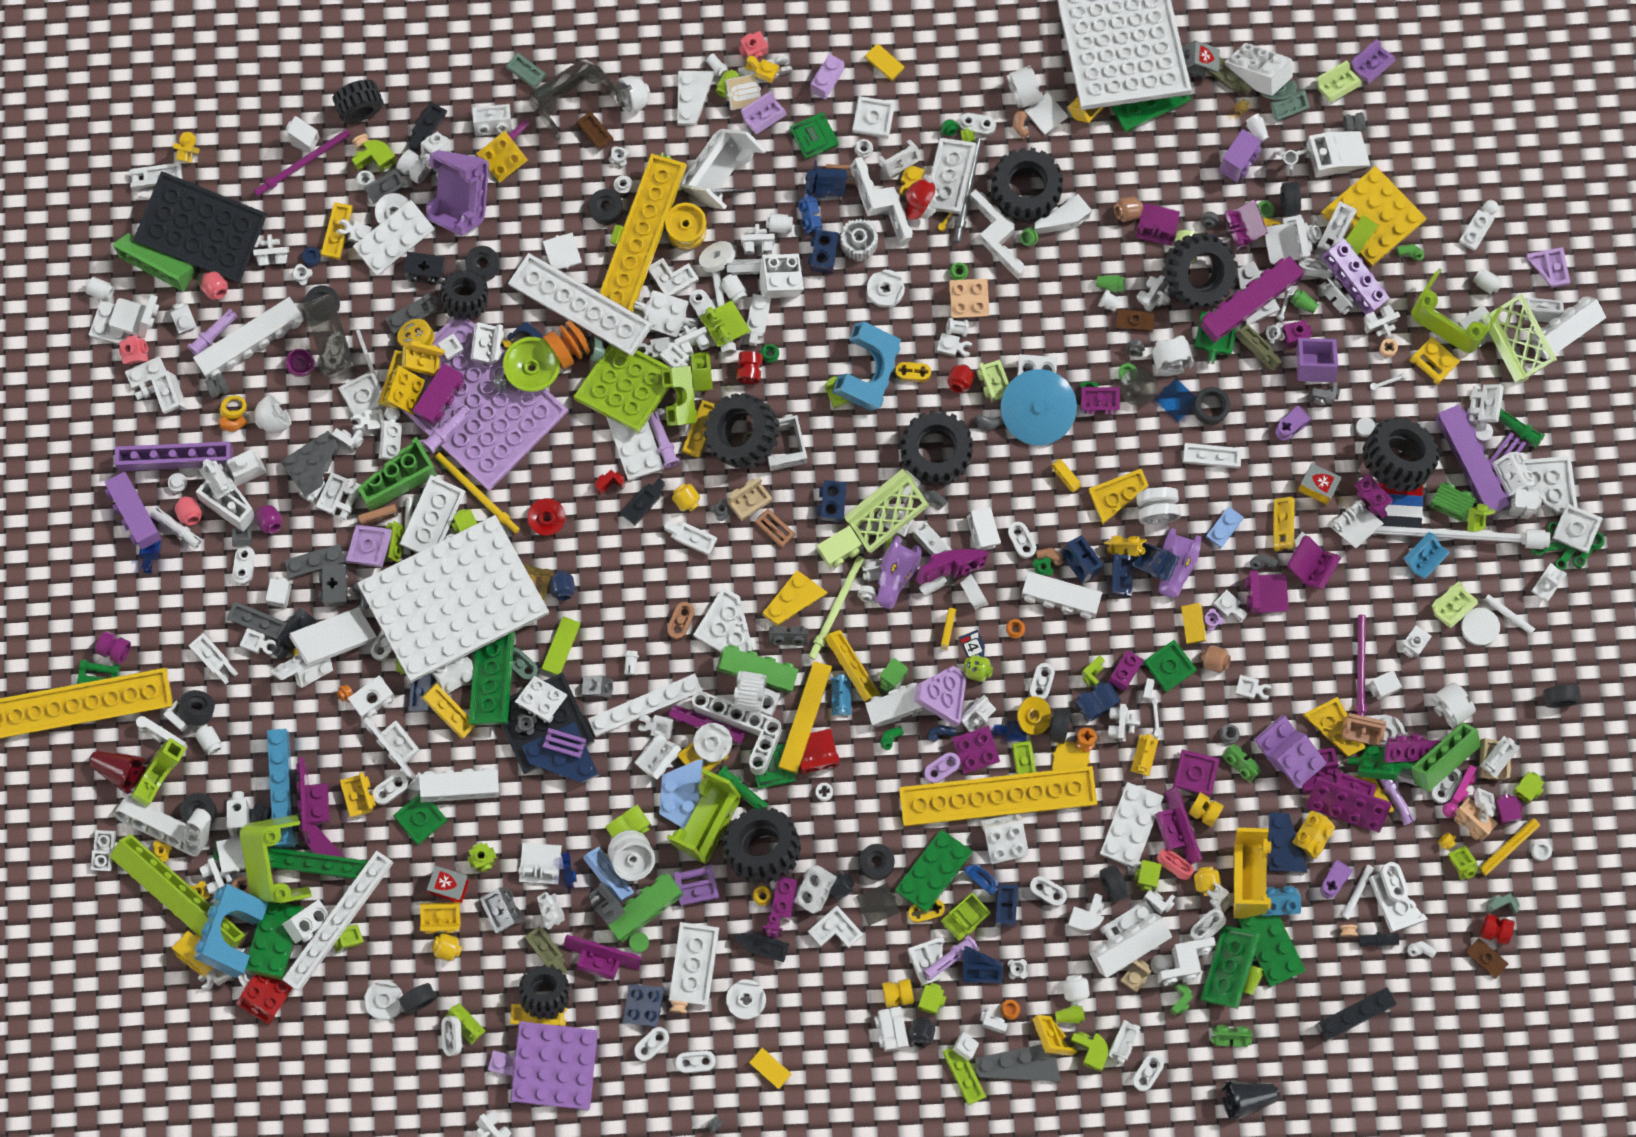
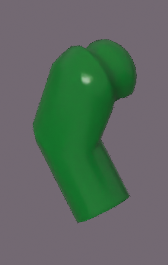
M901 725L883 733L880 741L883 749L890 750L893 747L894 739L904 735Z

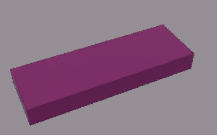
M311 824L310 843H307L301 833L299 834V837L314 853L344 857L315 824Z

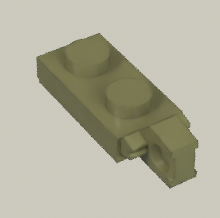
M1221 57L1218 72L1205 69L1207 73L1233 92L1242 91L1248 96L1253 90L1248 83L1225 65V60Z
M1245 325L1235 334L1239 341L1249 348L1272 371L1282 362L1274 354L1273 351L1275 349L1249 325Z
M541 925L525 936L527 942L547 967L554 966L556 970H562V974H568V971L563 966V963L566 962L563 954Z

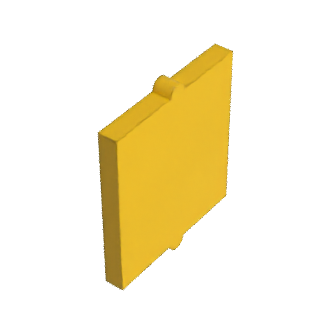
M1065 741V744L1057 743L1056 751L1053 753L1052 770L1087 767L1090 763V751H1080L1076 747L1075 742Z

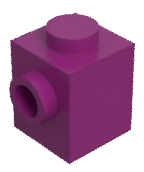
M1306 320L1285 324L1282 328L1285 334L1286 348L1297 346L1298 338H1311L1312 336L1311 326L1307 325Z
M1510 794L1499 796V799L1495 801L1499 826L1519 822L1522 819L1520 813L1522 812V804L1517 800V796L1510 797Z

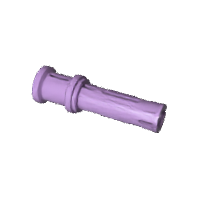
M228 309L205 333H200L199 337L192 344H188V349L196 356L208 346H212L213 340L238 316L235 312L232 313L231 309Z
M464 404L440 428H435L426 440L423 439L421 441L423 446L430 453H435V449L442 442L445 443L447 441V436L471 415L472 411H469L470 409Z
M654 412L648 420L659 445L658 453L662 455L664 468L675 467L680 463V459L676 457L673 450L675 448L674 445L668 440L659 413Z
M1379 779L1383 786L1382 791L1388 794L1403 825L1405 826L1415 821L1400 794L1398 782H1395V780Z
M967 935L961 943L953 945L950 952L923 970L924 976L931 981L956 961H963L964 946L978 950V946L973 938Z

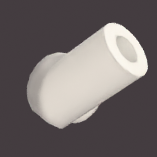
M1424 941L1412 943L1408 946V954L1412 957L1424 953L1433 958L1437 952L1435 948Z

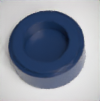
M308 247L302 252V260L305 265L314 267L320 263L321 254L317 248Z

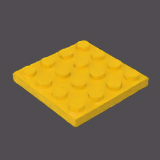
M1376 165L1320 213L1329 223L1340 201L1357 209L1344 236L1345 240L1362 215H1365L1379 225L1359 253L1370 267L1374 266L1427 219Z

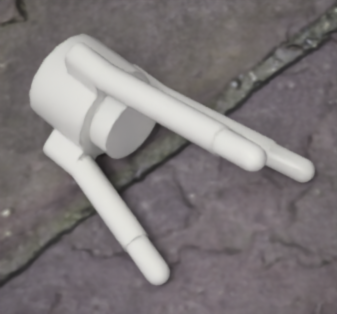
M1307 149L1297 152L1294 150L1286 152L1275 151V154L1283 156L1284 162L1289 165L1291 177L1294 173L1293 165L1298 162V156L1307 153Z

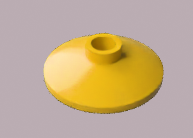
M1031 696L1020 704L1017 718L1021 729L1027 734L1039 735L1048 728L1051 722V710L1044 699Z

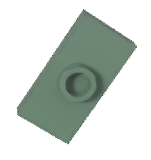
M518 52L506 65L509 71L533 89H536L546 77L545 72Z
M1300 90L1289 98L1270 102L1273 117L1276 121L1310 108L1305 90Z

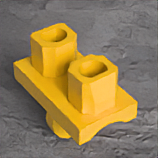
M184 132L180 136L181 144L174 143L173 148L177 149L176 160L192 163L194 153L199 154L200 148L193 147L196 144V136L191 132Z

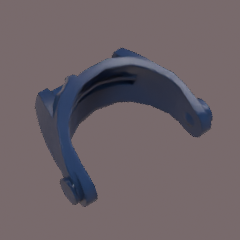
M529 322L523 323L513 333L510 332L507 335L509 341L521 332H528L532 337L541 339L543 337Z

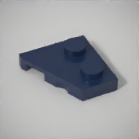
M964 946L963 982L1002 983L1003 962L968 946Z

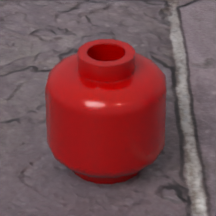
M965 364L953 366L947 379L950 389L956 393L968 391L974 380V373Z

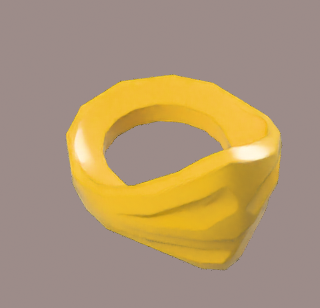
M236 395L226 397L220 406L221 417H226L227 420L241 417L247 409L245 399ZM232 400H238L243 405L237 411H229L226 406Z

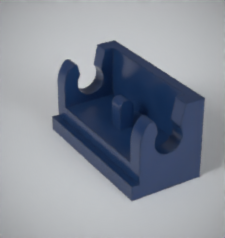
M1114 554L1110 595L1132 597L1133 556Z

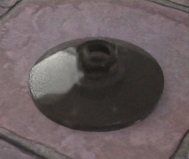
M1141 368L1132 369L1122 377L1120 392L1129 404L1143 406L1150 403L1156 396L1157 382L1149 371ZM1135 385L1140 387L1139 392L1134 390Z

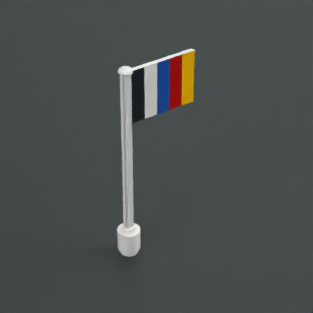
M1378 483L1392 498L1393 502L1385 508L1388 514L1383 519L1378 514L1376 515L1384 524L1373 533L1374 536L1375 534L1424 537L1428 532H1431L1436 538L1519 542L1525 544V548L1544 549L1550 546V532H1545V530L1526 529V533L1511 534L1422 528L1424 485L1416 490L1413 489L1412 491L1405 492V490L1395 491L1394 488L1389 489L1383 483Z

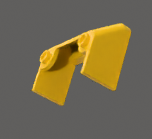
M1269 828L1236 829L1234 842V918L1242 919L1267 914V910H1271V898H1267L1266 858L1267 853H1271V841H1267Z

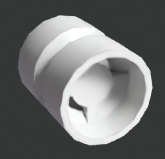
M409 149L400 157L396 166L399 172L404 175L409 174V178L417 184H420L430 172V169L422 163L423 159H419V156Z

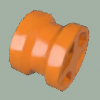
M1091 728L1080 729L1075 742L1076 747L1082 752L1091 751L1097 739L1096 732Z

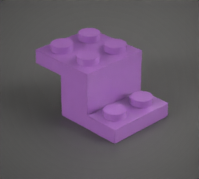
M1284 715L1277 718L1254 739L1272 766L1284 772L1298 789L1327 764L1307 735L1296 731Z

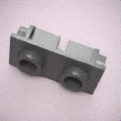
M773 625V627H769V644L808 645V628H804V626H791V632H787V626Z

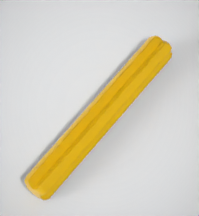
M1534 818L1531 819L1479 867L1480 872L1485 876L1489 874L1540 827L1539 822Z

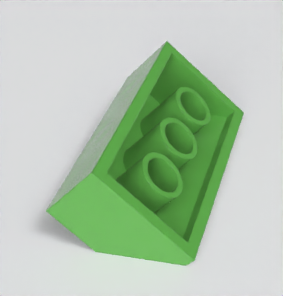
M129 233L113 244L119 258L182 292L186 290L195 275L192 264L184 261L181 262L170 255L134 242V236Z

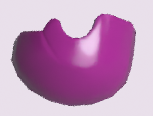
M295 349L286 358V368L295 377H305L314 368V358L304 349Z

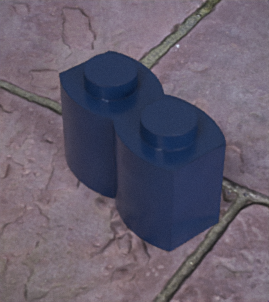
M1101 682L1093 687L1094 691L1090 693L1085 691L1077 696L1078 700H1076L1075 705L1087 723L1109 712L1110 708L1120 705L1121 700L1110 682L1105 684Z

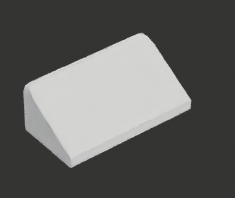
M1525 298L1536 321L1549 322L1564 312L1563 301Z

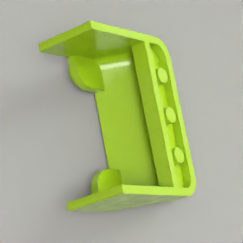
M1439 268L1411 311L1412 318L1463 352L1472 353L1478 348L1503 308L1499 307L1487 326L1479 321H1475L1467 329L1461 327L1434 309L1438 303V297L1430 288L1442 271Z
M703 769L702 774L705 776V779H702L699 784L701 794L699 802L685 828L675 830L672 836L668 834L667 839L674 847L706 864L740 803L741 795L731 781Z
M297 815L248 823L241 827L239 834L250 895L265 902L276 903L312 897L309 886L290 890L289 886L285 883L273 884L267 846L276 845L280 841V828L300 825Z

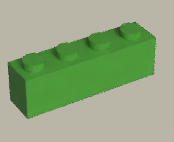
M734 645L722 648L716 671L737 678L739 671L763 674L767 676V682L764 686L788 694L793 691L799 670L794 668L793 664L787 662L781 664L776 662L775 658L768 656L762 658L757 656L758 653L749 650L743 652Z
M1462 722L1411 767L1414 784L1430 792L1480 747L1478 730Z
M660 875L655 880V884L651 887L646 886L639 892L640 895L637 898H631L624 903L625 907L623 909L626 913L608 925L619 941L624 942L685 895L671 875Z

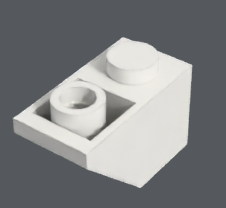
M294 116L292 121H289L286 127L292 146L309 153L314 151L320 138L316 129Z

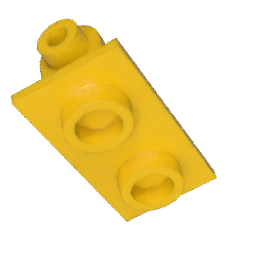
M1121 535L1111 536V539L1104 542V544L1109 545L1107 551L1111 555H1126L1125 549H1127V555L1141 556L1145 554V548L1142 547V544L1147 539H1140L1139 536L1122 538Z
M1146 734V736L1139 735L1131 772L1150 776L1159 739L1153 738L1154 736L1151 734Z

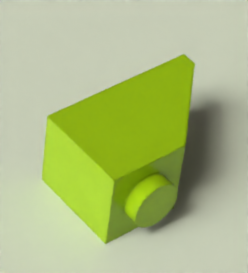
M709 352L693 353L691 355L694 391L705 392L713 389Z

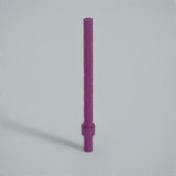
M347 129L273 178L269 177L266 179L264 184L253 190L258 197L268 189L272 190L279 182L349 137L350 133Z
M1364 614L1358 615L1357 704H1355V713L1361 716H1365V713H1367V704H1365L1366 615Z

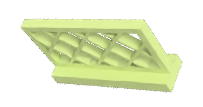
M1520 294L1500 306L1503 308L1502 311L1508 312L1506 322H1501L1497 318L1488 331L1515 383L1526 381L1529 379L1528 377L1557 360L1523 294ZM1519 300L1522 304L1521 313L1513 311L1514 304ZM1499 308L1481 316L1486 326ZM1512 314L1520 316L1518 326L1509 324ZM1524 317L1529 318L1531 321L1529 330L1521 328ZM1508 327L1516 329L1514 339L1508 337ZM1521 330L1529 332L1526 343L1518 341ZM1532 334H1536L1540 338L1538 346L1530 344ZM1517 343L1525 345L1523 356L1516 352ZM1529 347L1537 349L1535 359L1527 357ZM1541 350L1547 352L1550 357L1549 360L1545 362L1539 361ZM1526 360L1534 362L1532 370L1529 372L1524 367Z
M901 469L844 516L869 553H872L930 506L914 483L913 477L904 469ZM911 485L910 495H904V489ZM897 498L895 507L888 506L891 499ZM902 498L909 499L907 508L900 507ZM914 499H920L922 502L917 508H912ZM878 510H882L881 519L874 518V514ZM887 510H894L892 520L885 519ZM899 511H906L905 518L897 520ZM864 521L868 522L866 531H861L858 528ZM873 522H880L878 532L871 531ZM884 523H891L890 530L882 532ZM877 535L876 541L869 545V536Z

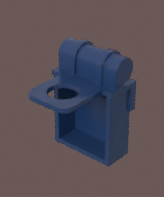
M815 160L813 170H809L805 177L804 194L811 196L814 193V198H825L826 196L844 197L847 171L819 169L817 167V160Z
M1146 542L1143 543L1142 547L1145 548V554L1136 556L1132 566L1151 574L1155 578L1169 582L1180 557L1168 550L1160 549Z

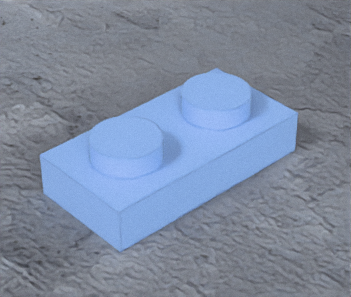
M1228 506L1206 538L1219 548H1222L1244 517Z

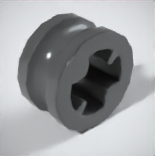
M717 1115L705 1128L710 1129V1133L714 1134L725 1122L723 1120L720 1121Z

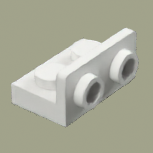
M510 104L472 107L475 136L501 134L503 131L510 133L512 131Z
M1509 452L1492 463L1508 497H1511L1518 488L1525 489L1535 485L1533 475L1527 470L1524 458L1518 452Z

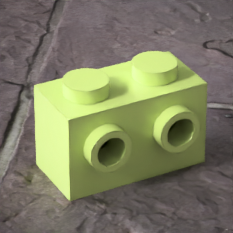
M850 525L817 545V551L829 569L833 566L834 568L839 567L846 558L857 556L862 549V544Z

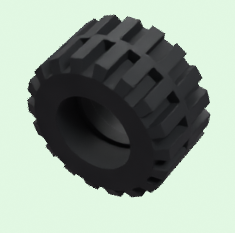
M369 79L351 82L341 87L332 97L341 121L346 123L368 119L378 113L384 105L376 82Z
M458 270L457 273L452 272L450 276L447 275L445 280H442L440 305L443 307L444 313H447L449 317L453 316L456 320L462 319V321H466V319L473 320L475 316L479 317L481 313L485 312L488 304V286L486 280H483L481 275L478 276L476 272L470 273L469 270H466V272Z
M543 965L540 968L535 966L534 970L529 969L527 974H523L522 980L519 983L521 1007H524V1011L530 1013L531 1017L537 1016V1019L541 1020L542 1017L550 1019L551 1016L557 1017L558 1013L562 1014L565 1011L564 1008H567L570 998L567 976L562 974V970H555L554 966L549 968L547 965ZM544 989L553 991L552 993L547 995H539L536 993Z

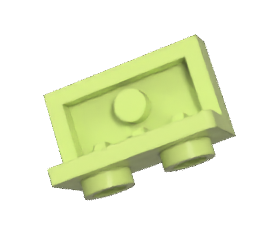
M1345 61L1317 77L1318 91L1332 103L1361 86V80L1350 70V63Z
M997 360L985 365L980 363L976 372L979 381L983 380L985 385L983 387L985 397L990 398L991 403L1001 400L1009 384L1001 361Z
M1458 581L1455 585L1449 587L1441 598H1437L1434 601L1432 609L1435 617L1449 628H1452L1478 604V601L1465 591L1462 583Z

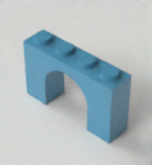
M863 321L854 324L849 341L865 348L872 354L876 364L875 374L869 382L862 381L848 373L838 375L832 393L871 411L879 409L883 404V395L889 385L888 379L895 366V357L900 351L901 339Z
M225 884L217 888L213 898L215 900L207 912L209 917L201 929L202 937L195 946L196 954L194 959L236 978L244 974L250 956L232 948L224 941L220 930L222 919L226 915H231L255 925L263 920L268 903L234 886Z

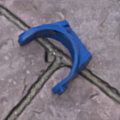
M978 864L967 866L964 869V873L987 891L989 895H994L997 891L995 888L999 882ZM977 872H980L981 874H983L984 876H986V877L989 879V881L991 882V884L987 881L986 878H984L982 875L978 874Z

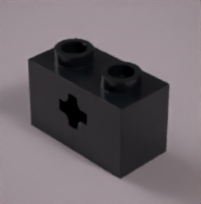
M407 251L404 268L405 279H408L410 282L426 281V283L431 285L441 283L446 267L445 256Z

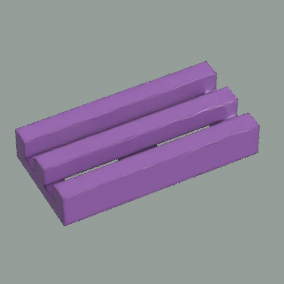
M1510 433L1490 459L1491 463L1494 462L1510 440L1513 443L1504 455L1511 452L1516 444L1519 446L1516 452L1520 453L1526 443L1521 442L1518 437L1516 438L1513 436L1514 434Z
M549 728L543 748L581 759L586 739ZM551 735L573 740L581 743V745L551 737ZM549 741L575 748L579 751L577 753L549 744Z

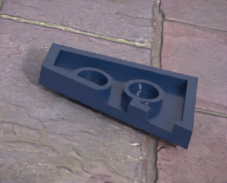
M1269 812L1268 841H1271V853H1268V872L1307 873L1301 849L1292 843L1296 834L1289 813Z

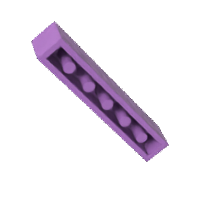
M1458 404L1438 413L1435 419L1478 504H1487L1489 508L1495 509V514L1486 515V518L1505 511L1510 505V499L1507 493L1503 492L1499 477L1494 475L1492 463L1489 459H1486L1484 447L1481 442L1477 441L1475 429L1467 421L1466 411L1461 409Z
M230 442L115 447V466L118 471L203 468L202 463L206 459L210 461L216 460L218 465L221 464L223 467H226V461L233 458V446Z

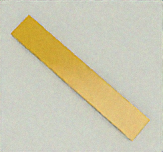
M813 661L778 766L779 769L795 774L798 773L832 666Z

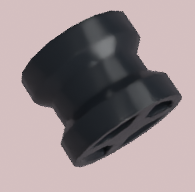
M255 804L251 814V823L270 820L271 807L263 808L259 804Z

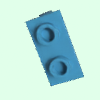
M842 674L837 675V677H831L832 715H851V681L849 677H845Z

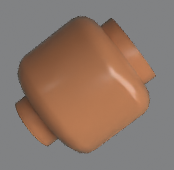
M1135 196L1121 198L1114 206L1115 216L1122 222L1137 220L1143 211L1142 202Z
M1212 645L1207 651L1204 650L1202 652L1201 661H1203L1205 669L1221 673L1228 669L1231 655L1228 654L1226 649Z

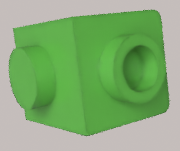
M1178 983L1174 989L1182 995V998L1170 1010L1175 1016L1178 1013L1182 1015L1190 1007L1187 1003L1193 998L1191 995L1192 991L1185 984L1181 985Z

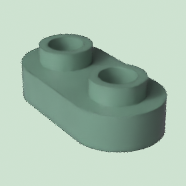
M593 334L589 343L591 352L589 357L590 361L599 362L600 359H603L605 348H602L604 340Z
M514 647L513 656H517L518 659L513 661L512 670L523 680H532L538 674L537 665L520 649ZM529 668L532 670V672L530 674H526L525 670Z

